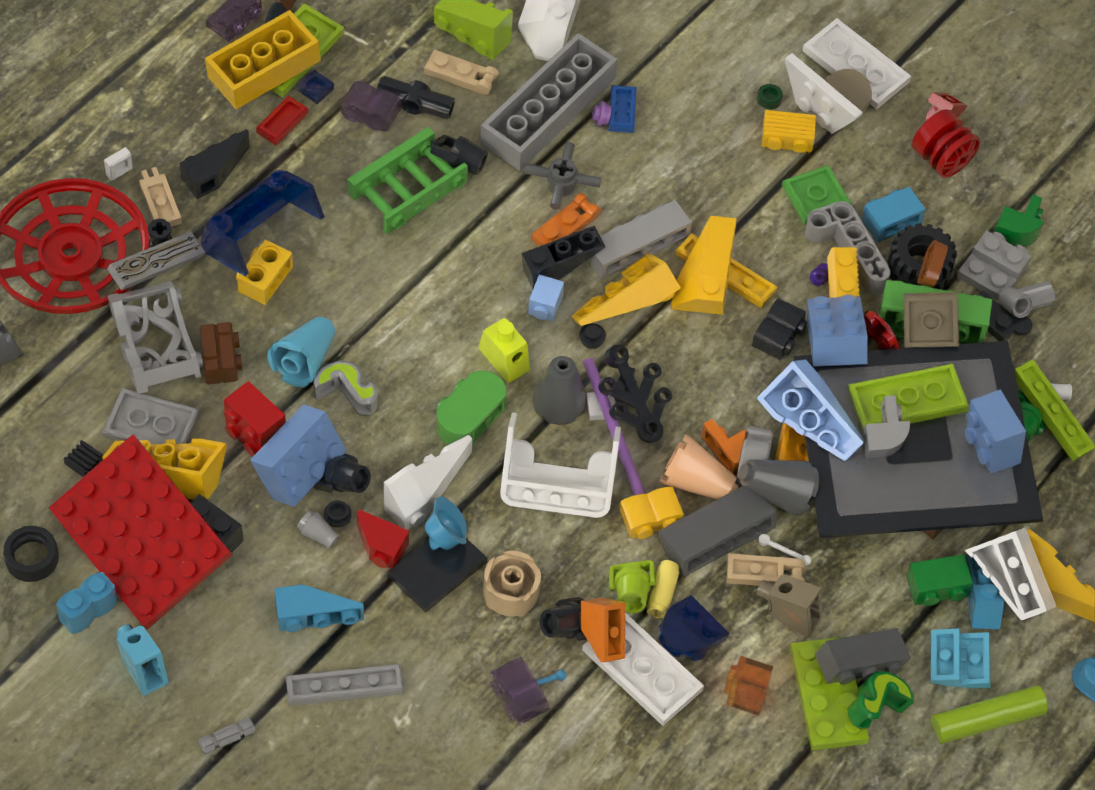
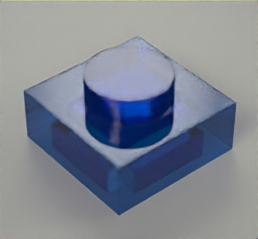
M316 70L298 84V91L316 104L334 90V83Z

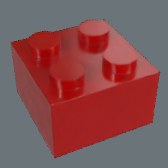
M249 381L224 399L225 430L232 439H238L243 444L246 452L252 457L286 423V415Z

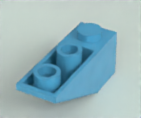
M967 553V566L973 582L968 597L972 628L1000 630L1004 598L1000 595L999 589L991 579L984 575L983 569L975 559Z
M306 585L274 588L279 631L296 632L302 628H325L331 624L339 623L350 625L364 620L363 603Z

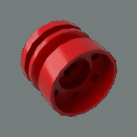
M949 109L937 112L924 122L916 132L911 143L912 149L923 160H930V167L935 169L941 178L951 177L961 171L976 155L981 144L980 138L976 134H972L969 127H962V121Z

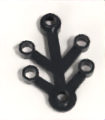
M619 344L613 345L606 351L605 360L610 367L618 368L627 391L617 387L616 381L611 377H606L599 383L598 389L601 394L610 395L621 401L616 402L610 407L609 415L614 420H621L635 427L637 435L642 441L648 443L657 442L663 435V426L660 418L665 404L672 399V392L666 387L658 389L654 393L655 403L650 413L646 402L654 380L662 373L661 367L657 363L648 364L643 369L644 377L640 388H638L627 362L629 359L627 348ZM616 351L620 353L622 358L617 355ZM649 368L654 370L655 375L650 373ZM605 383H608L610 385L611 390H608L605 387ZM660 393L665 395L666 400L661 398ZM625 404L635 408L638 416L629 413ZM615 408L620 409L621 415L616 412ZM649 426L653 428L654 432L650 431Z

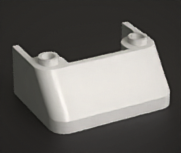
M512 412L508 426L500 491L502 500L507 505L595 518L606 515L611 505L621 427L615 428L612 452L598 451L594 453L589 459L588 470L535 463L533 446L525 440L514 439L517 413Z

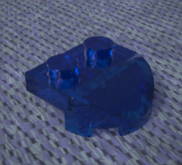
M692 595L671 606L659 625L661 632L659 640L663 647L676 657H680L681 654L690 656L692 661L703 659L707 651L726 641L730 634Z

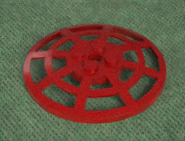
M65 178L33 186L13 198L0 212V237L3 234L16 240L14 249L16 267L0 269V285L14 299L28 307L43 312L75 314L101 308L109 304L107 296L101 298L98 291L105 288L114 279L109 273L105 279L93 286L88 276L94 273L97 268L107 270L110 264L126 258L124 236L137 228L141 235L142 251L149 249L148 227L143 214L136 204L124 193L99 181ZM65 191H84L91 193L87 207L68 205L54 208L49 194ZM102 196L119 204L130 214L132 220L119 227L109 216L98 211ZM36 199L39 200L44 212L30 220L22 231L7 225L9 220L21 208ZM70 214L83 215L80 224H61L58 216ZM93 219L105 224L111 232L99 238L97 233L90 228ZM48 220L51 229L41 239L30 236L39 225ZM117 241V261L102 258V248ZM24 245L38 249L39 261L24 265L22 256ZM70 248L77 250L71 256L64 254V251ZM44 270L53 278L48 287H44L29 274ZM21 276L31 288L42 293V296L37 302L28 299L16 292L6 279ZM78 280L83 289L72 292L58 291L63 281ZM131 287L126 288L124 290H121L119 288L112 294L126 293ZM87 296L91 302L76 306L49 305L54 297L73 299Z

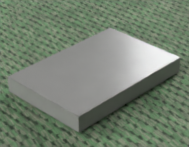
M122 388L102 433L103 437L115 441H125L134 434L139 440H148L150 444H164L166 439H175L176 444L188 443L200 413L199 409L143 393L137 394L136 391Z

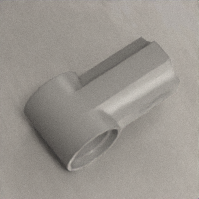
M1047 281L1020 289L1007 287L1000 293L998 302L1009 313L1018 318H1023L1031 310L1051 305L1055 301V291L1051 283Z

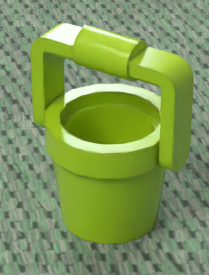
M653 561L627 562L610 567V591H616L618 601L625 602V612L638 613L645 608L650 585L655 586V567Z

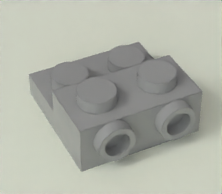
M986 230L973 247L972 254L959 269L957 277L998 300L1000 293L1005 288L1015 286L1028 268L1031 256L1025 247L1021 245L1013 246L1006 242L1005 237L1001 233H990Z

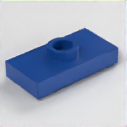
M611 85V115L608 131L634 133L637 87Z

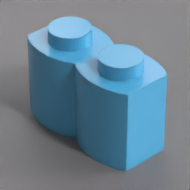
M103 572L88 577L81 584L80 588L67 592L58 600L56 606L60 622L71 634L86 629L93 622L94 618L107 614L116 605L115 585Z

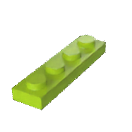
M1032 359L1014 370L1016 383L1030 403L1041 412L1043 421L1071 460L1075 461L1091 452L1095 448V444L1036 362Z

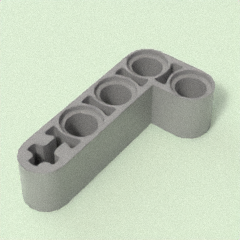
M840 201L811 211L808 215L805 229L806 238L812 243H822L834 238L839 247H855L858 254V279L861 285L871 295L882 294L886 280L889 279L890 269L853 206L847 202Z

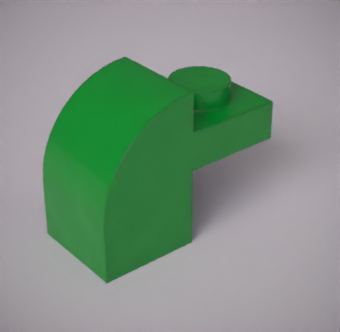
M1033 194L1025 213L1005 206L994 232L1001 233L1005 237L1006 242L1013 246L1021 245L1026 247L1034 243L1038 239L1044 223L1041 220L1044 209L1040 208L1042 197Z

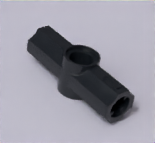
M383 76L380 78L376 90L377 98L399 104L403 110L413 115L425 112L448 120L453 113L455 98L431 91L428 85L417 80L409 84Z

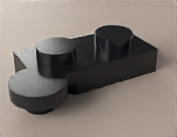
M982 291L978 294L984 298L992 299L987 331L998 341H1007L1013 333L1017 335H1027L1030 333L1033 325L1030 318L1027 316L1023 318L1014 317L986 292Z

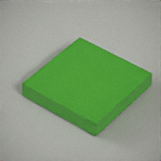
M829 165L782 181V187L804 225L807 224L809 213L815 209L840 201L851 204Z

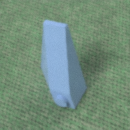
M807 360L792 361L757 397L774 419L789 425L797 433L809 437L817 442L819 446L844 461H847L865 443L825 381Z

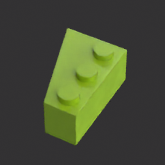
M441 0L434 6V23L441 30H446L460 42L468 44L479 54L485 55L491 60H494L511 43L513 10L506 8L502 11L496 9L494 3L488 2L485 5L477 2V0Z

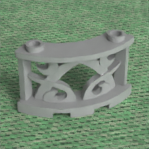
M166 281L162 284L107 296L115 328L118 330L120 338L124 337L125 340L124 343H120L126 365H129L130 377L137 394L149 392L147 386L193 374L195 378L201 377L200 368L204 367L200 352H195L179 307V303H182L179 287H174L171 281ZM165 292L168 306L166 308L159 307L158 298L154 302L153 311L149 310L147 306L148 296ZM142 298V307L123 304ZM172 315L174 316L176 326L168 320ZM139 319L143 320V326L139 332L131 329L132 325L140 327ZM149 323L160 327L172 336L168 348L161 356L150 348L134 346L147 335ZM181 342L184 350H178ZM144 356L151 357L148 361L141 360V358Z

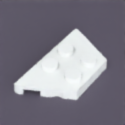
M793 53L785 58L796 104L803 112L816 115V121L822 128H826L833 134L862 115L863 112Z

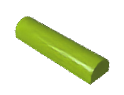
M1036 685L933 714L930 717V721L940 744H944L1045 715L1048 710V704L1043 689Z

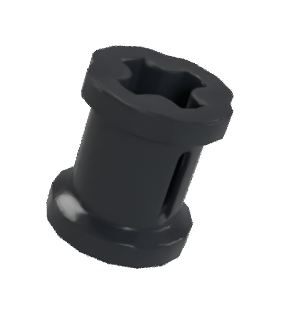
M155 219L148 225V233L151 236L149 240L150 247L173 239L170 235L172 232L171 224L165 219Z

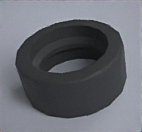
M24 526L7 537L3 546V556L9 573L16 579L25 582H37L47 578L58 564L59 552L57 543L53 535L42 527ZM28 542L44 544L48 550V555L42 562L30 566L17 563L14 553L21 545Z

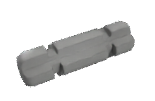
M245 718L238 721L236 726L231 724L213 732L211 737L206 735L198 740L200 748L204 754L215 751L217 746L220 749L240 740L242 735L247 737L253 734L255 727L250 718Z

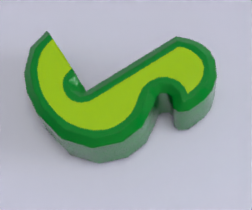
M887 671L874 672L858 688V698L849 705L848 717L857 728H869L872 720L880 718L884 705L898 713H903L914 703V694L909 685L897 675Z

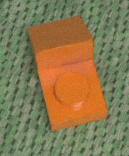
M711 419L703 424L701 438L721 464L736 476L746 430L728 438L725 429L722 426H718Z

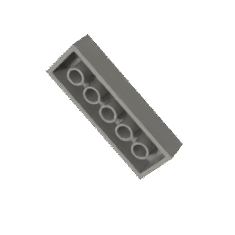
M577 33L481 125L480 144L520 171L525 166V163L532 160L616 78L618 59Z

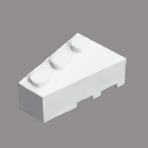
M1026 528L965 550L970 557L975 559L983 569L984 575L991 579L999 589L1000 595L1021 620L1056 607Z

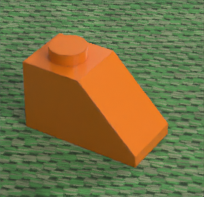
M607 598L581 601V630L600 662L625 659V602Z

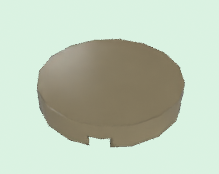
M855 69L835 71L825 80L859 110L864 111L871 103L872 90L870 83L862 73Z

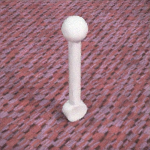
M767 534L759 536L758 541L761 546L769 545L796 559H802L805 561V566L811 564L812 559L809 555H801L771 541Z

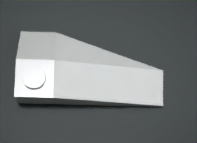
M467 435L444 447L437 457H434L432 454L424 457V462L417 467L413 463L404 467L384 482V510L400 527L409 530L412 527H418L424 522L434 507L436 498L444 493L472 453L471 436Z

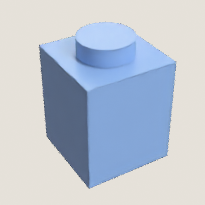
M539 275L529 299L528 314L540 320L554 321L563 298L564 282Z

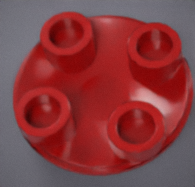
M867 310L864 313L867 338L870 340L874 339L879 345V350L898 349V341L891 327L876 313Z

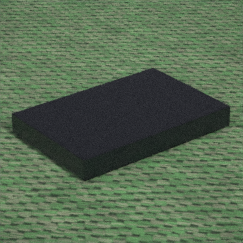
M428 538L388 571V577L426 613L485 565L487 557L467 538L466 544L460 543L449 550L441 547L434 550L431 549Z

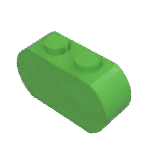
M475 371L465 380L461 379L456 384L453 393L449 397L442 398L437 405V433L441 440L450 445L470 435L473 445L505 411L506 386L503 380L498 375L489 371Z

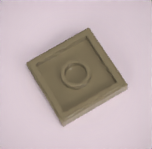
M958 292L903 293L905 348L959 346Z

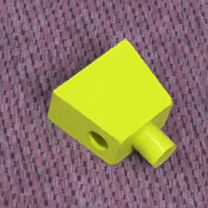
M503 318L483 331L478 349L508 384L530 371L528 344L511 322Z

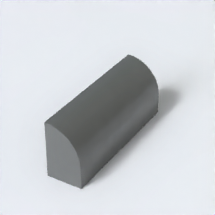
M742 486L659 530V537L669 560L679 565V573L682 577H685L776 527V511L766 499Z

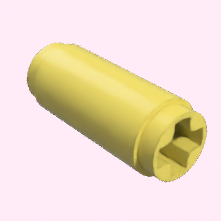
M663 560L657 568L655 586H652L647 604V613L654 618H665L669 612L679 576V565L673 561Z

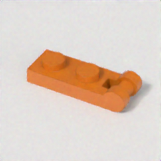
M579 193L569 205L532 233L531 240L538 246H542L581 231L599 216L601 208L595 203L591 204L585 194ZM582 209L585 213L580 215L578 211Z

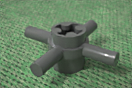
M572 142L565 143L562 158L555 159L549 168L527 163L524 166V174L547 178L549 189L553 193L550 207L555 210L560 209L563 196L570 195L576 183L599 188L601 185V177L578 173L576 165L572 161L575 144Z

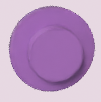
M600 101L599 106H594L592 120H595L596 126L608 125L611 105H606V102Z

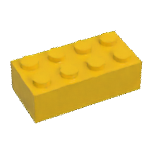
M291 10L205 58L208 78L236 110L321 61L319 41Z

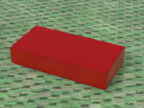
M288 95L256 127V133L277 146L309 113L308 107Z

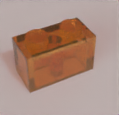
M740 655L737 666L732 664L727 676L724 693L728 694L726 705L759 716L768 691L773 666Z

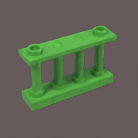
M429 127L347 179L348 195L354 201L361 196H367L384 214L383 223L386 234L394 229L401 228L406 221L454 189L461 188L467 181L468 165L465 162L453 169L444 159L430 153L431 143L435 140V133ZM422 156H427L445 176L433 182L414 161ZM402 169H407L425 189L413 195L394 174ZM382 182H386L405 202L393 209L373 188Z

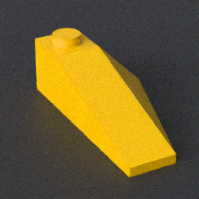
M710 216L676 279L681 288L675 292V296L672 298L671 310L724 315L737 218Z
M647 253L621 272L624 276L622 279L615 283H608L602 296L592 297L571 315V318L574 322L583 326L651 306L661 301H668L675 296V292L681 287L666 262Z
M166 439L164 444H150L148 440H139L187 499L194 500L200 494L208 500L218 487L227 448L226 443L206 439H192L191 443L176 444L175 439ZM115 441L103 455V460L124 441Z
M1028 529L1027 533L1056 607L1095 622V590L1088 584L1082 585L1074 574L1076 570L1071 565L1065 567L1055 557L1058 552L1048 542Z

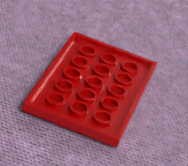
M134 434L49 507L98 571L103 572L115 585V591L147 630L233 555Z

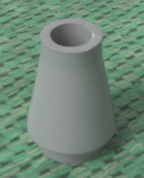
M311 510L302 517L297 525L302 535L325 545L329 549L340 536L318 512L314 513Z

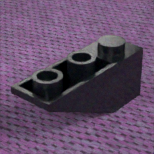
M246 129L240 133H234L228 139L218 144H213L206 150L194 156H189L180 162L181 179L196 199L221 187L249 149V131Z
M594 225L523 252V271L532 289H534L539 275L560 280L603 250L605 244Z

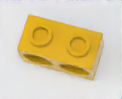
M265 239L260 247L254 248L246 266H241L236 275L238 292L266 305L293 268L292 252Z

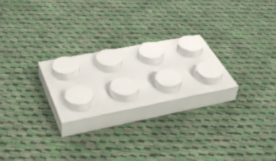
M838 18L803 45L802 51L831 74L842 69H855L862 73L870 83L872 90L870 105L876 110L910 83V74Z
M626 613L625 659L600 662L589 642L587 641L583 645L582 651L662 726L703 691L704 685Z

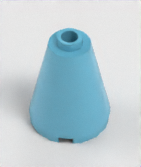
M315 317L275 342L268 351V362L274 373L278 370L283 375L281 379L294 387H305L314 381L336 333L333 323L327 318Z

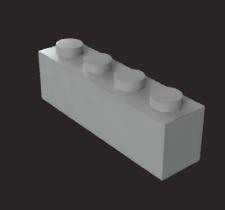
M676 200L668 204H661L655 210L647 214H640L632 221L624 225H617L611 231L601 235L600 237L605 244V248L587 261L602 280L627 268L647 253L654 255L685 240L691 233L692 222Z

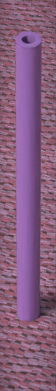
M587 358L583 361V364L614 440L615 428L619 427L617 420L612 419L609 415L611 403L608 396L601 394L598 389V385L602 380L593 358ZM620 432L618 454L634 495L646 494L623 434Z

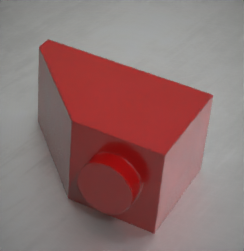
M358 510L357 529L369 560L378 567L391 569L399 563L409 545V530L363 510Z

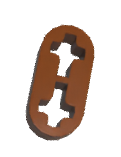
M937 240L930 244L918 276L917 283L919 285L931 288L935 286L947 254V245Z

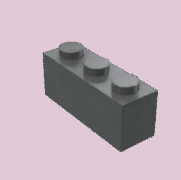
M898 628L827 640L815 653L827 684L839 682L841 685L850 683L858 678L867 680L877 671L897 674L903 670L902 666L911 658Z

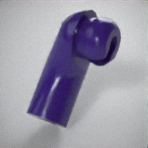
M821 263L810 274V281L816 286H820L828 280L827 263Z

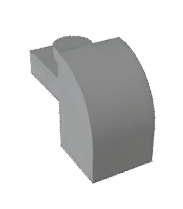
M895 395L884 396L881 402L883 423L866 424L862 436L865 441L864 451L866 459L883 458L893 455L902 447L909 433L910 421H901L902 409L900 404H896Z

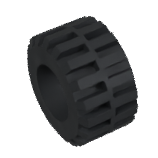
M916 223L915 227L908 225L905 227V231L901 229L897 233V237L895 236L892 241L887 261L892 281H902L907 284L921 286L917 283L923 263L916 261L911 256L920 255L925 257L930 244L937 240L948 246L939 279L933 287L934 289L942 290L943 285L946 286L951 278L957 257L956 245L954 241H950L951 236L948 233L943 234V229L939 227L937 229L932 228L933 225L931 224L922 226V223Z

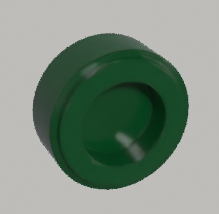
M765 84L758 90L757 102L765 109H775L782 102L783 92L774 84Z

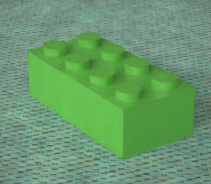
M886 280L878 316L884 319L891 327L896 339L904 340L903 293L956 291H945L925 285L918 286L902 281ZM958 293L959 344L984 342L989 327L992 299L984 298L980 295L972 296Z

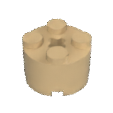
M520 551L503 552V555L496 558L493 557L488 562L484 572L483 592L489 609L504 616L523 617L536 605L540 594L541 572L528 554Z

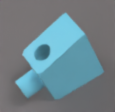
M129 624L120 627L117 631L118 637L116 640L121 658L141 694L145 696L169 684L162 653L143 626L133 628ZM148 662L147 666L143 668L142 664Z

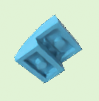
M959 628L931 630V683L950 687L991 688L989 632L961 634Z

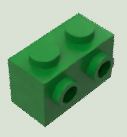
M964 554L910 563L906 574L914 605L924 604L925 606H931L939 601L963 600L969 597L973 585Z

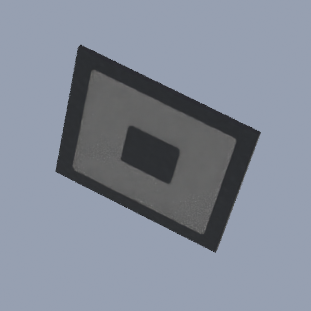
M1008 341L959 344V346L912 347L867 351V364L813 366L812 355L794 356V361L807 360L822 377L861 436L862 429L848 392V384L948 364L954 365L969 407L970 400L1001 389L1025 429ZM968 412L910 423L909 433L902 447L893 455L882 458L866 459L863 444L847 461H844L805 436L808 462L812 463V467L817 468L819 474L818 491L816 497H813L819 538L1043 522L1027 434L1025 435L1021 463L992 474L986 465L980 463L976 448L973 444H969L965 437L964 431L967 428Z

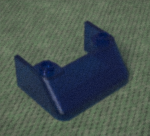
M276 170L272 172L269 177L220 213L210 218L200 240L205 254L246 277L249 271L237 244L238 240L288 203L320 220L325 217L313 184L288 171Z

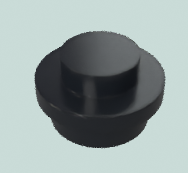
M586 324L580 330L579 339L586 348L597 349L605 342L606 332L598 324Z
M341 500L330 502L324 510V519L332 527H343L350 522L352 517L351 508Z

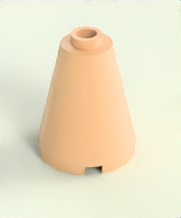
M686 434L683 436L685 444L679 442L665 467L667 470L664 475L667 477L661 475L659 480L664 485L716 500L735 491L739 486L735 483L736 476Z

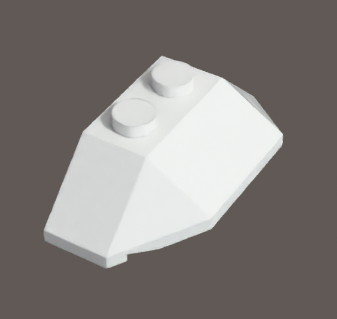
M526 0L518 23V29L536 59L549 61L566 45L580 0Z

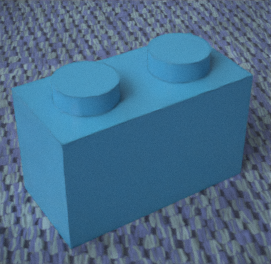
M907 187L902 190H894L883 198L869 201L864 207L862 221L878 243L897 235L901 229L905 231V227L908 225L915 227L916 223H922L926 209L912 189Z

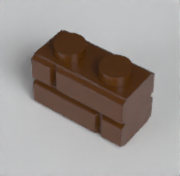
M230 322L217 323V325H201L200 337L205 383L209 385L221 382H236L238 380L237 371L243 370L241 354L235 355V348H240L238 332H233L232 323Z

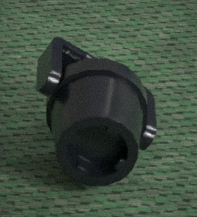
M442 135L431 143V154L447 160L453 169L465 162L468 165V172L476 175L480 174L488 157V151L463 136L455 139L448 135ZM444 145H446V146L452 148V150L449 151V150H447V149H445V148H442V147H443Z
M344 453L342 456L334 457L329 462L325 475L313 487L328 493H332L333 490L337 492L361 493L368 488L371 474L366 466L358 463L356 457Z
M581 597L561 599L555 604L556 607L543 611L540 616V628L543 634L549 638L566 637L568 639L577 638L578 641L587 640L581 630V601H584V599Z

